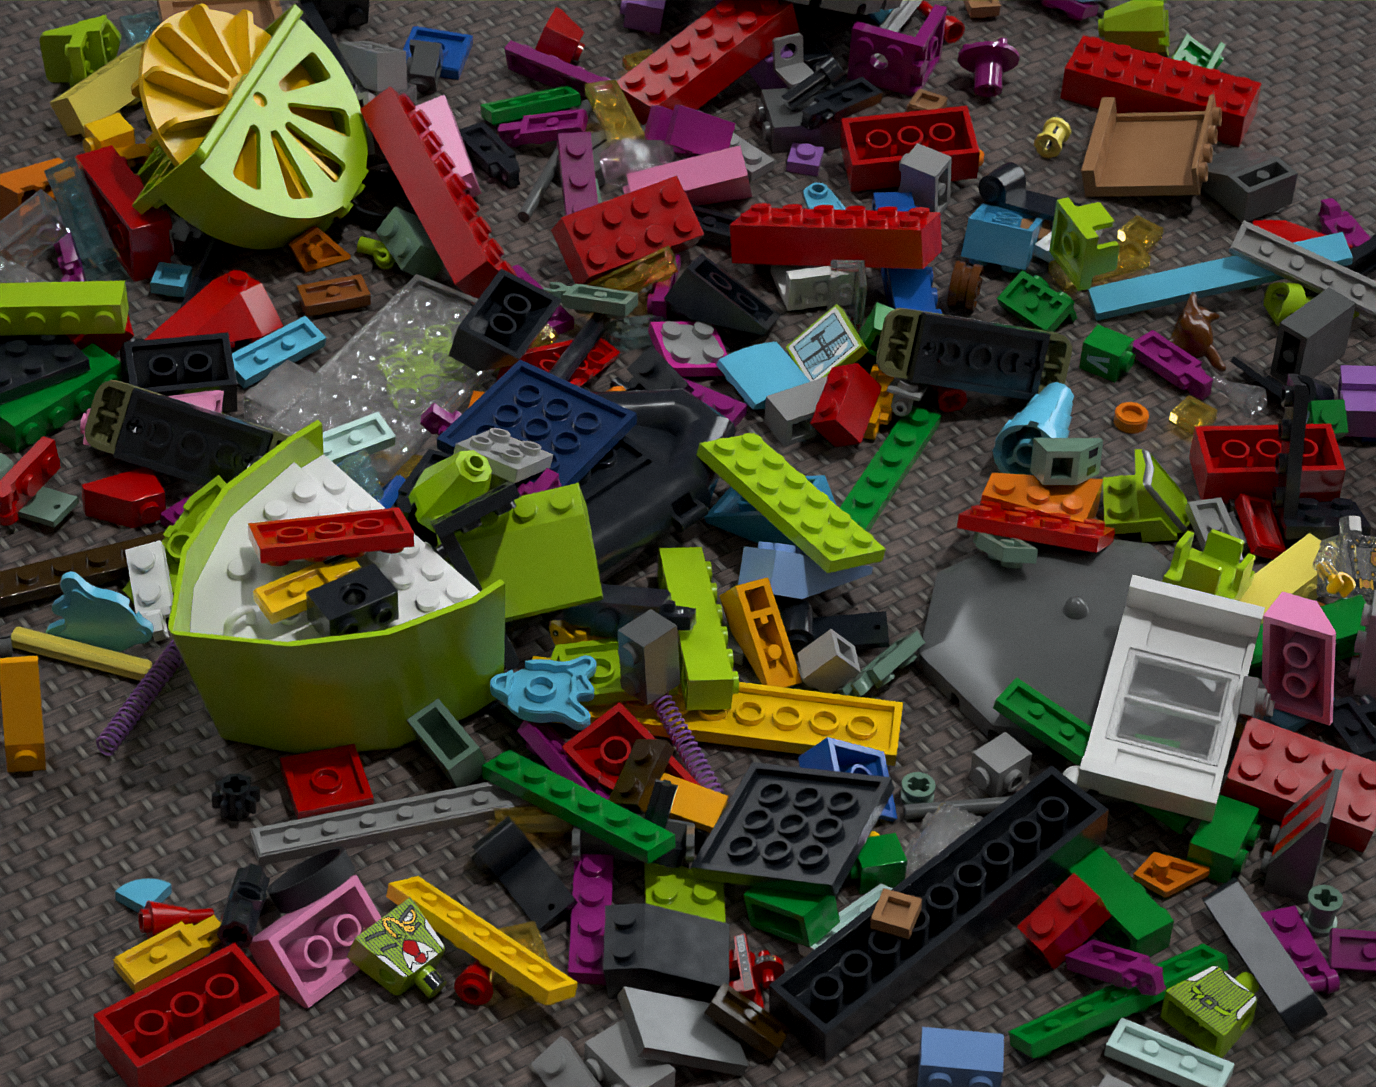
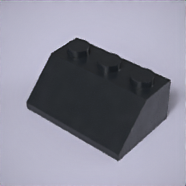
M501 268L458 326L448 356L478 372L515 365L525 355L562 300Z
M228 332L124 342L128 384L165 396L213 390L224 391L221 412H238L237 380Z

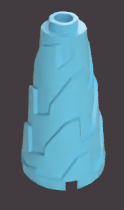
M1058 382L1048 384L1039 394H1035L1021 413H1017L1013 420L1009 419L1002 428L993 448L995 463L1002 473L1033 475L1030 472L1034 438H1068L1070 432L1068 428L1073 418L1070 415L1074 394L1065 384Z

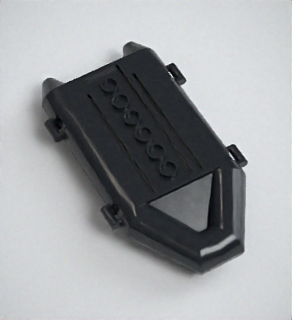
M684 388L592 392L637 413V424L578 482L587 505L601 583L637 560L640 553L674 530L681 533L708 515L707 508L710 505L720 476L696 455L699 443L713 441L718 438L734 437L736 430L734 423ZM417 522L412 527L414 534L423 542L429 543L433 551L438 553L435 548L438 546L436 533ZM564 609L505 622V633L509 641H512L544 619L546 622H550L562 614Z

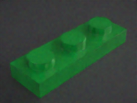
M563 86L481 104L480 109L482 118L492 125L499 127V124L512 123V120L521 119L527 115L571 110L570 107L581 105L579 92L569 86Z

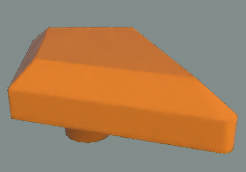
M313 226L288 243L305 272L351 258L349 253L317 226Z
M1153 852L1134 872L1132 879L1166 898L1208 877L1210 868Z

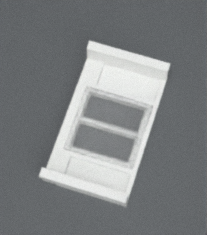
M1132 575L1124 613L1086 752L1081 761L1077 785L1097 790L1104 795L1212 822L1238 718L1243 678L1249 674L1265 607Z

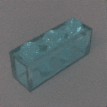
M75 157L44 170L76 247L87 267L93 269L120 257L84 171Z

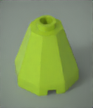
M1131 0L1104 11V19H1098L1099 37H1105V41L1118 45H1128L1133 49L1169 56L1167 48L1170 43L1168 10H1164V3H1167V0Z
M475 450L460 451L426 468L408 496L411 505L415 502L418 509L415 513L418 522L435 532L430 521L434 520V516L446 514L487 493L490 490L492 475L487 458Z

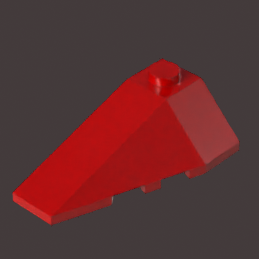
M233 270L210 282L144 340L228 332L230 345L233 348L235 347V341L248 339L250 343H253L282 328L283 324L263 284L249 277L246 272Z
M600 337L568 382L580 387L618 359L621 352ZM573 340L530 348L521 360L549 372ZM514 365L501 367L496 382Z
M619 702L561 746V749L587 777L613 790L636 739L655 738ZM671 755L664 773L700 785Z

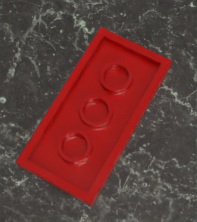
M980 501V505L971 506L970 509L958 515V529L1097 553L1114 541L1115 528L1105 527V521L1084 519L1083 523L1070 521V515L1063 513H1049V517L1035 515V509L1028 507H1015L1014 511L1001 509V503L993 501Z
M399 507L248 523V536L261 564L266 563L269 566H283L288 564L290 560L304 559L308 562H321L326 560L327 556L335 555L358 558L364 556L366 552L380 550L383 553L395 554L402 552L404 548L415 547L414 531Z

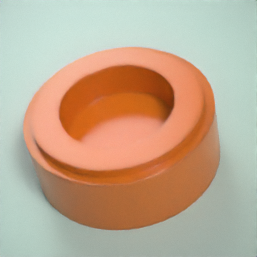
M1125 402L1116 407L1113 422L1116 428L1122 432L1130 434L1140 433L1147 428L1149 412L1141 404Z

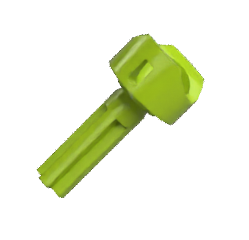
M1275 282L1268 286L1263 305L1277 327H1279L1281 321L1315 297L1305 296L1303 286L1299 283ZM1276 293H1278V294H1283V295H1285V296H1284V297H1282V296H1277ZM1354 310L1353 319L1359 317L1360 313Z

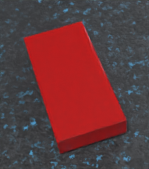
M1240 494L1234 501L1251 554L1270 559L1277 558L1286 551L1270 501Z

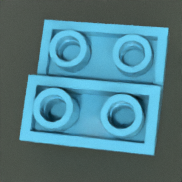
M777 342L762 343L743 348L719 359L716 364L725 375L726 380L735 387L744 398V402L753 410L765 409L766 396L810 382Z

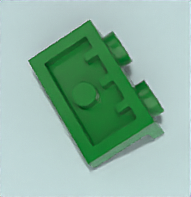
M1023 270L996 298L1001 307L1036 330L1054 332L1065 319L1072 323L1077 319L1073 307L1074 301L1069 295L1063 291L1055 292L1043 278L1038 275L1032 277Z

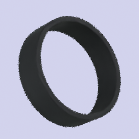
M379 171L367 173L362 181L365 187L359 195L376 189L395 190L403 194L405 192L394 172ZM354 199L350 201L353 203V207L348 212V215L352 221L363 228L377 231L383 220L389 215V213L366 211L353 202ZM411 204L403 209L417 216Z
M344 847L330 848L304 860L285 872L269 886L267 892L279 913L293 912L321 899L338 888L354 874L356 868Z

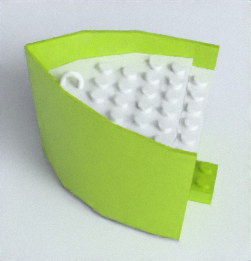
M319 420L314 421L288 437L222 488L182 547L168 629L220 737L297 755L355 744L357 752L394 749L416 740L407 719L437 699L442 702L457 721L473 715L497 699L490 692V681L495 675L504 673L505 582L499 579L487 588L479 591L414 534L415 547L404 548L402 552L395 554L383 553L381 550L366 552L362 557L355 558L361 569L375 563L397 589L399 619L370 632L323 638L308 621L307 610L271 624L254 601V589L289 575L292 571H298L317 562L299 559L290 560L288 564L283 566L261 564L249 540L248 523L386 509L324 455L323 425ZM327 556L328 558L326 560H329L335 556Z

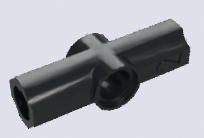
M250 863L244 868L237 869L220 917L221 922L216 935L221 940L223 948L233 943L240 949L250 947L259 916L267 898L266 892L270 878L264 873V867Z

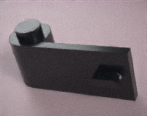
M1006 162L982 177L979 181V193L986 203L1054 221L1056 201L1060 198L1026 190L1025 173L1019 165L1013 162ZM1073 202L1075 206H1081L1080 203Z
M1233 356L1230 362L1244 371L1239 375L1241 378L1253 386L1259 382L1281 398L1283 385L1252 362ZM1300 375L1303 383L1309 389L1308 403L1318 400H1334V392L1329 384L1306 375Z
M792 598L785 600L778 606L793 655H798V652L830 629L853 644L856 650L890 647L886 611L813 618V609L805 600Z
M509 816L472 846L476 851L471 856L472 860L485 875L492 871L501 880L541 933L578 903L531 841Z

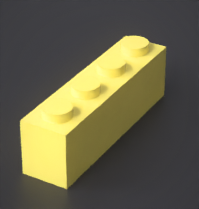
M144 42L135 44L50 102L67 136L81 133L82 137H85V124L115 113L121 114L120 109L125 105L129 107L141 101L140 98L132 95L131 85L139 76L141 46Z
M1309 533L1255 573L1251 586L1239 601L1265 607L1264 614L1282 591L1315 601L1318 595L1322 593L1318 592V585L1329 584L1328 579L1319 569L1320 564L1325 563L1321 562L1320 558L1342 562L1343 554ZM1327 563L1336 575L1342 572L1340 570L1341 565Z

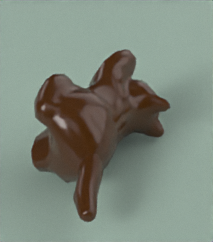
M1191 292L1183 310L1175 321L1174 331L1169 341L1196 359L1206 357L1212 367L1224 372L1226 371V366L1213 346V331L1210 325L1214 320H1218L1220 316L1205 307L1198 306V296L1195 292Z

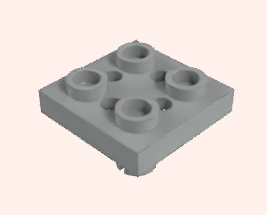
M491 428L486 432L456 443L453 453L454 455L460 451L475 450L486 457L492 470L490 490L508 481L516 483L540 473L546 468L551 467L553 454L541 450L539 444L512 438L508 431L500 428Z

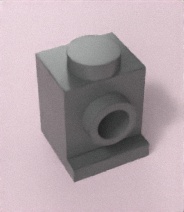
M410 39L411 57H408L406 64L407 76L411 78L410 88L417 92L437 91L444 60L441 43Z

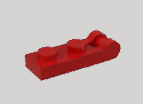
M42 437L0 480V525L8 526L17 522L18 512L61 468L55 439Z

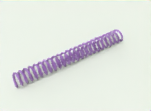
M174 640L159 656V659L155 661V664L152 665L151 669L148 670V673L137 685V688L134 689L130 697L126 699V702L115 714V717L112 718L111 722L108 723L107 727L104 728V731L96 739L97 748L104 755L112 756L114 754V751L125 740V736L129 735V731L136 725V721L140 720V716L144 714V711L147 710L151 702L158 696V692L162 691V687L166 684L165 682H168L169 678L176 672V668L180 667L183 658L180 652L177 651L178 648ZM103 739H106L110 744L114 745V748H111L108 745H106ZM100 741H101L102 745H103L106 749L111 750L110 753L105 752V751L100 747V745H99V742H100Z
M669 692L656 699V703L654 701L650 703L654 706V711L657 712V716L660 718V722L663 723L666 733L670 735V740L673 741V745L676 747V751L679 752L682 762L686 764L689 774L698 783H701L702 787L710 789L717 785L713 790L716 792L721 791L720 793L723 794L724 789L720 788L721 784L717 782L718 778L713 776L714 771H710L711 766L707 765L708 760L703 759L704 753H700L701 748L697 747L698 742L694 741V736H691L692 731L687 730L688 725L684 724L685 719L681 718L682 714L678 712L679 708L675 707V701H671L672 696L668 695ZM669 698L666 702L659 704L663 699ZM672 704L669 708L661 710L666 705ZM675 709V711L672 714L664 716L669 711ZM678 715L676 719L668 721L670 718ZM682 721L679 725L671 727L676 722ZM685 727L682 731L674 733L679 728ZM688 732V734H687L686 736L677 739V738H678L679 736H681L682 734ZM691 738V740H690L689 742L680 745V744H681L682 742H684L685 740ZM694 744V746H693L692 748H690V749H688V750H684V749L687 748L688 746ZM698 750L695 754L688 756L691 752ZM701 756L698 760L691 762L694 758ZM704 762L701 766L694 768L697 764ZM707 768L704 772L697 774L700 770ZM710 774L707 778L701 779L703 776ZM714 779V781L711 782L710 784L704 785V784L707 783L708 781Z

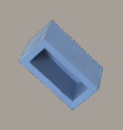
M922 1027L918 1053L917 1087H1001L1004 1034Z

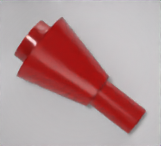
M147 900L145 909H140L138 913L139 929L141 933H146L147 938L150 939L181 921L185 925H196L213 916L214 910L213 908L188 910L185 907Z
M476 959L456 978L454 982L456 994L469 1004H486L493 996L494 970L483 966Z

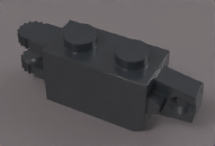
M602 584L601 586L603 600L565 608L562 614L564 616L563 619L569 625L590 627V636L618 638L617 630L650 609L677 625V631H691L697 623L696 608L677 606L675 601L671 600V592L666 589Z

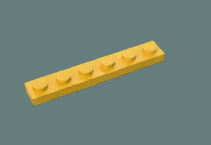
M415 876L388 884L386 897L399 906L405 900L411 898L435 932L453 942L455 947L465 950L478 959L483 966L491 968L506 978V981L511 985L517 986L531 995L536 1002L543 1005H554L559 1001L575 997L578 982L421 877Z

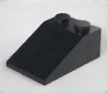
M702 253L685 269L664 297L669 302L670 309L679 316H687L691 320L764 335L781 315Z
M647 903L605 905L603 971L609 999H618L617 996L623 987L670 996L716 994L723 982L730 986L729 924Z

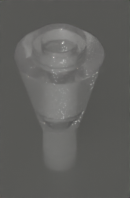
M1219 375L1213 376L1212 388L1224 393L1245 417L1252 418L1265 409L1267 405V392L1265 388L1230 382Z

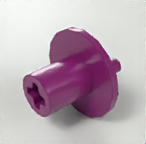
M999 38L998 42L983 41L964 44L958 53L957 61L962 68L974 73V92L977 95L994 97L1002 93V73L1014 69L1019 63L1020 55L1017 49L1007 44V38Z

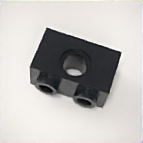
M375 563L306 592L308 621L322 638L370 632L399 619L398 591Z

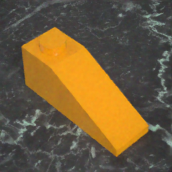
M768 577L734 586L721 594L719 597L730 630L762 685L786 688L802 683Z
M38 655L0 658V690L7 773L46 770L45 733Z

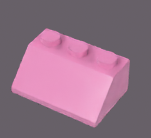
M1283 591L1263 615L1262 683L1268 690L1267 693L1271 694V700L1275 701L1274 709L1330 725L1333 722L1336 631L1317 601Z
M353 875L321 899L301 909L286 913L253 937L248 949L268 980L302 1007L309 1008L360 970L359 967L347 958L354 938L382 917L358 876Z

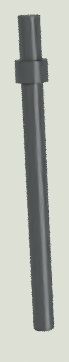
M583 100L578 109L586 110L587 116H589L593 109V103L590 100ZM558 145L518 212V219L522 222L530 220L556 174Z

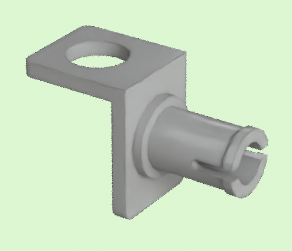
M800 33L773 39V72L787 84V88L795 87L814 73L804 63L803 36ZM788 43L795 44L794 54L789 58H782L780 53L783 46Z

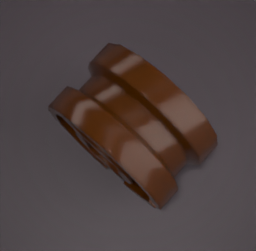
M956 261L948 291V306L956 308L958 305H962L966 310H975L977 301L974 300L980 294L983 279L979 277L980 273L983 274L984 271L982 265L975 264L973 267L966 266V263L963 261Z

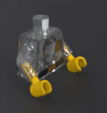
M1361 517L1339 518L1340 534L1321 541L1318 553L1312 563L1313 569L1318 574L1317 596L1341 599L1362 594L1366 602H1372L1374 590H1376V537L1362 535Z

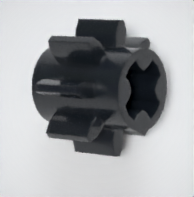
M238 773L229 774L222 781L215 782V792L211 793L212 808H220L222 819L226 818L230 821L244 820L250 813H257L256 803L260 801L259 786L251 787L250 776L246 777Z

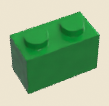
M1219 794L1212 822L1201 821L1190 842L1186 861L1209 867L1208 878L1221 883L1231 880L1235 871L1242 873L1249 855V851L1246 849L1248 846L1255 847L1262 826L1256 824L1259 808Z
M753 886L743 894L752 927L808 948L821 940L840 923L835 896Z

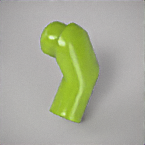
M363 236L359 238L357 252L373 256L378 267L382 269H389L395 265L396 261L382 241Z

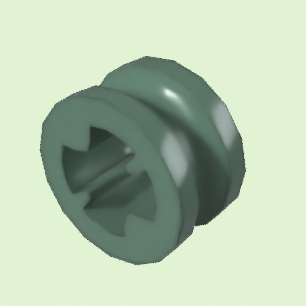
M912 772L903 778L900 799L904 805L931 803L934 801L936 785L931 776L922 772Z

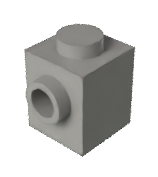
M832 629L798 652L801 667L799 673L802 680L808 687H815L824 693H833L861 672L855 646Z
M1004 732L973 752L969 779L992 798L1001 797L1007 792L1017 790L1023 782L1028 780L1032 753L1008 733Z

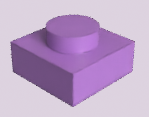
M792 143L786 171L818 176L824 147L813 146L808 143Z

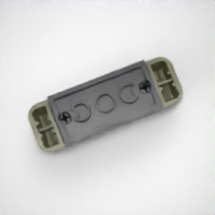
M896 308L890 311L884 318L876 363L882 373L891 377L908 379L911 382L1031 400L1035 394H1039L1048 384L1055 382L1065 384L1072 355V345L1066 336L1059 333L908 308Z
M117 380L106 381L99 386L85 426V437L92 447L114 454V458L203 486L218 475L226 484L249 468L256 456L266 455L291 436Z

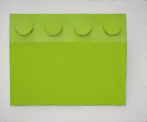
M578 483L521 496L514 500L517 507L500 516H496L491 512L481 517L480 519L483 524L465 534L460 529L453 532L482 589L487 588L499 579L505 582V622L604 599L587 505ZM437 536L438 545H440L441 542Z

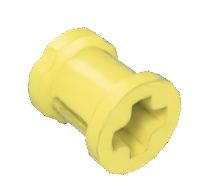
M1058 117L1048 119L1043 125V133L1038 134L1034 140V147L1037 149L1038 154L1046 158L1058 156L1062 150V143L1066 142L1071 135L1069 124ZM1058 126L1059 128L1057 132L1054 134L1053 131ZM1051 141V142H1052V145L1050 146L1049 149H1047L1046 147L1048 146L1049 142Z

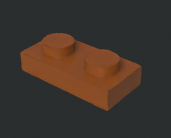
M362 274L296 286L297 298L306 317L371 305V294Z

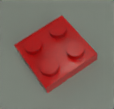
M355 744L280 758V770L297 819L374 804V797Z

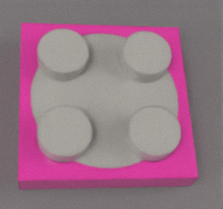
M701 321L650 322L647 331L655 350L681 377L725 376L716 364L719 359L727 356V352L714 324Z

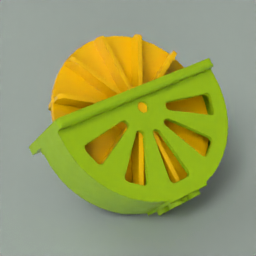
M196 4L190 10L179 12L167 18L155 28L148 39L142 44L139 76L131 85V93L142 100L147 120L153 131L145 139L148 147L155 148L137 173L143 182L144 188L132 207L141 215L152 206L158 209L161 205L167 204L184 220L221 241L244 248L274 249L288 245V243L313 226H317L325 232L336 216L341 219L351 210L353 203L350 201L357 197L364 189L365 185L362 181L369 171L366 168L368 140L364 117L360 111L361 107L355 91L341 65L323 41L300 19L303 11L296 4H293L264 30L254 25L253 13L249 10L243 9L235 16L226 12L211 10L205 4Z

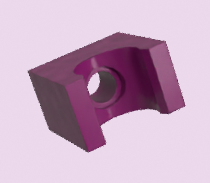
M652 105L641 144L688 159L729 148L736 123L683 105H675L674 110L659 105Z

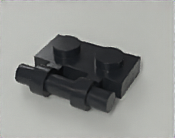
M652 346L627 368L634 376L629 382H624L620 377H616L610 383L611 388L623 386L626 391L684 388L690 393L694 391Z
M1366 694L1360 698V706H1358L1352 696L1334 700L1333 722L1330 725H1323L1342 750L1371 761L1375 760L1376 728L1373 726L1376 725L1375 699L1371 694Z

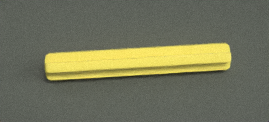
M15 627L13 633H11L12 647L15 649L141 681L152 667V662L147 659L23 627Z

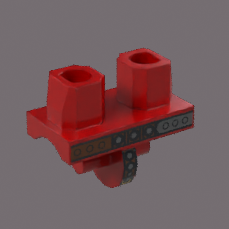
M746 934L734 936L735 949L730 950V978L740 976L741 979L731 981L730 987L765 1010L761 984L769 989V985L784 974L783 961L775 955H770V952L767 950L759 952V957L756 958L755 954L749 951Z

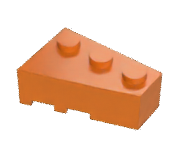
M60 158L0 174V235L20 246H23L53 225L55 221L60 220L79 206L76 166Z
M992 473L982 493L981 501L1001 503V509L1014 511L1015 507H1028L1036 510L1035 515L1049 517V513H1063L1071 516L1070 521L1083 523L1084 519H1095L1099 509L1103 479L1090 478L1078 485H1042L1034 475Z

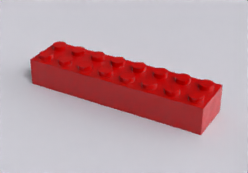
M390 86L360 108V111L454 284L476 303L501 268L515 276L517 274L506 260H502L501 256L505 253L494 238L491 239L489 237V234L492 233L490 226L483 217H478L479 206L469 194H465L464 191L468 187L458 173L452 171L456 166L450 156L445 151H441L440 148L444 144L439 136L428 128L432 125L428 116L422 109L416 112L414 110L416 107L405 93L399 95Z

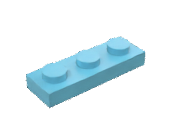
M304 316L232 353L236 380L243 388H246L325 347L326 337Z

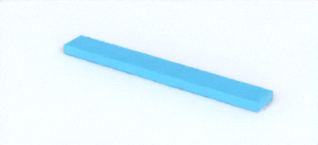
M1343 232L1294 242V244L1342 266L1352 264L1353 256ZM1235 255L1091 287L1088 289L1087 295L1098 321L1188 300L1191 292H1195L1198 298L1285 278Z

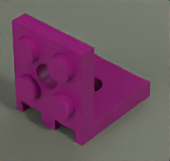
M935 4L916 37L856 21L852 27L847 79L855 80L863 77L875 87L913 97L918 89H923L941 59L947 7ZM874 54H882L888 62L878 61Z

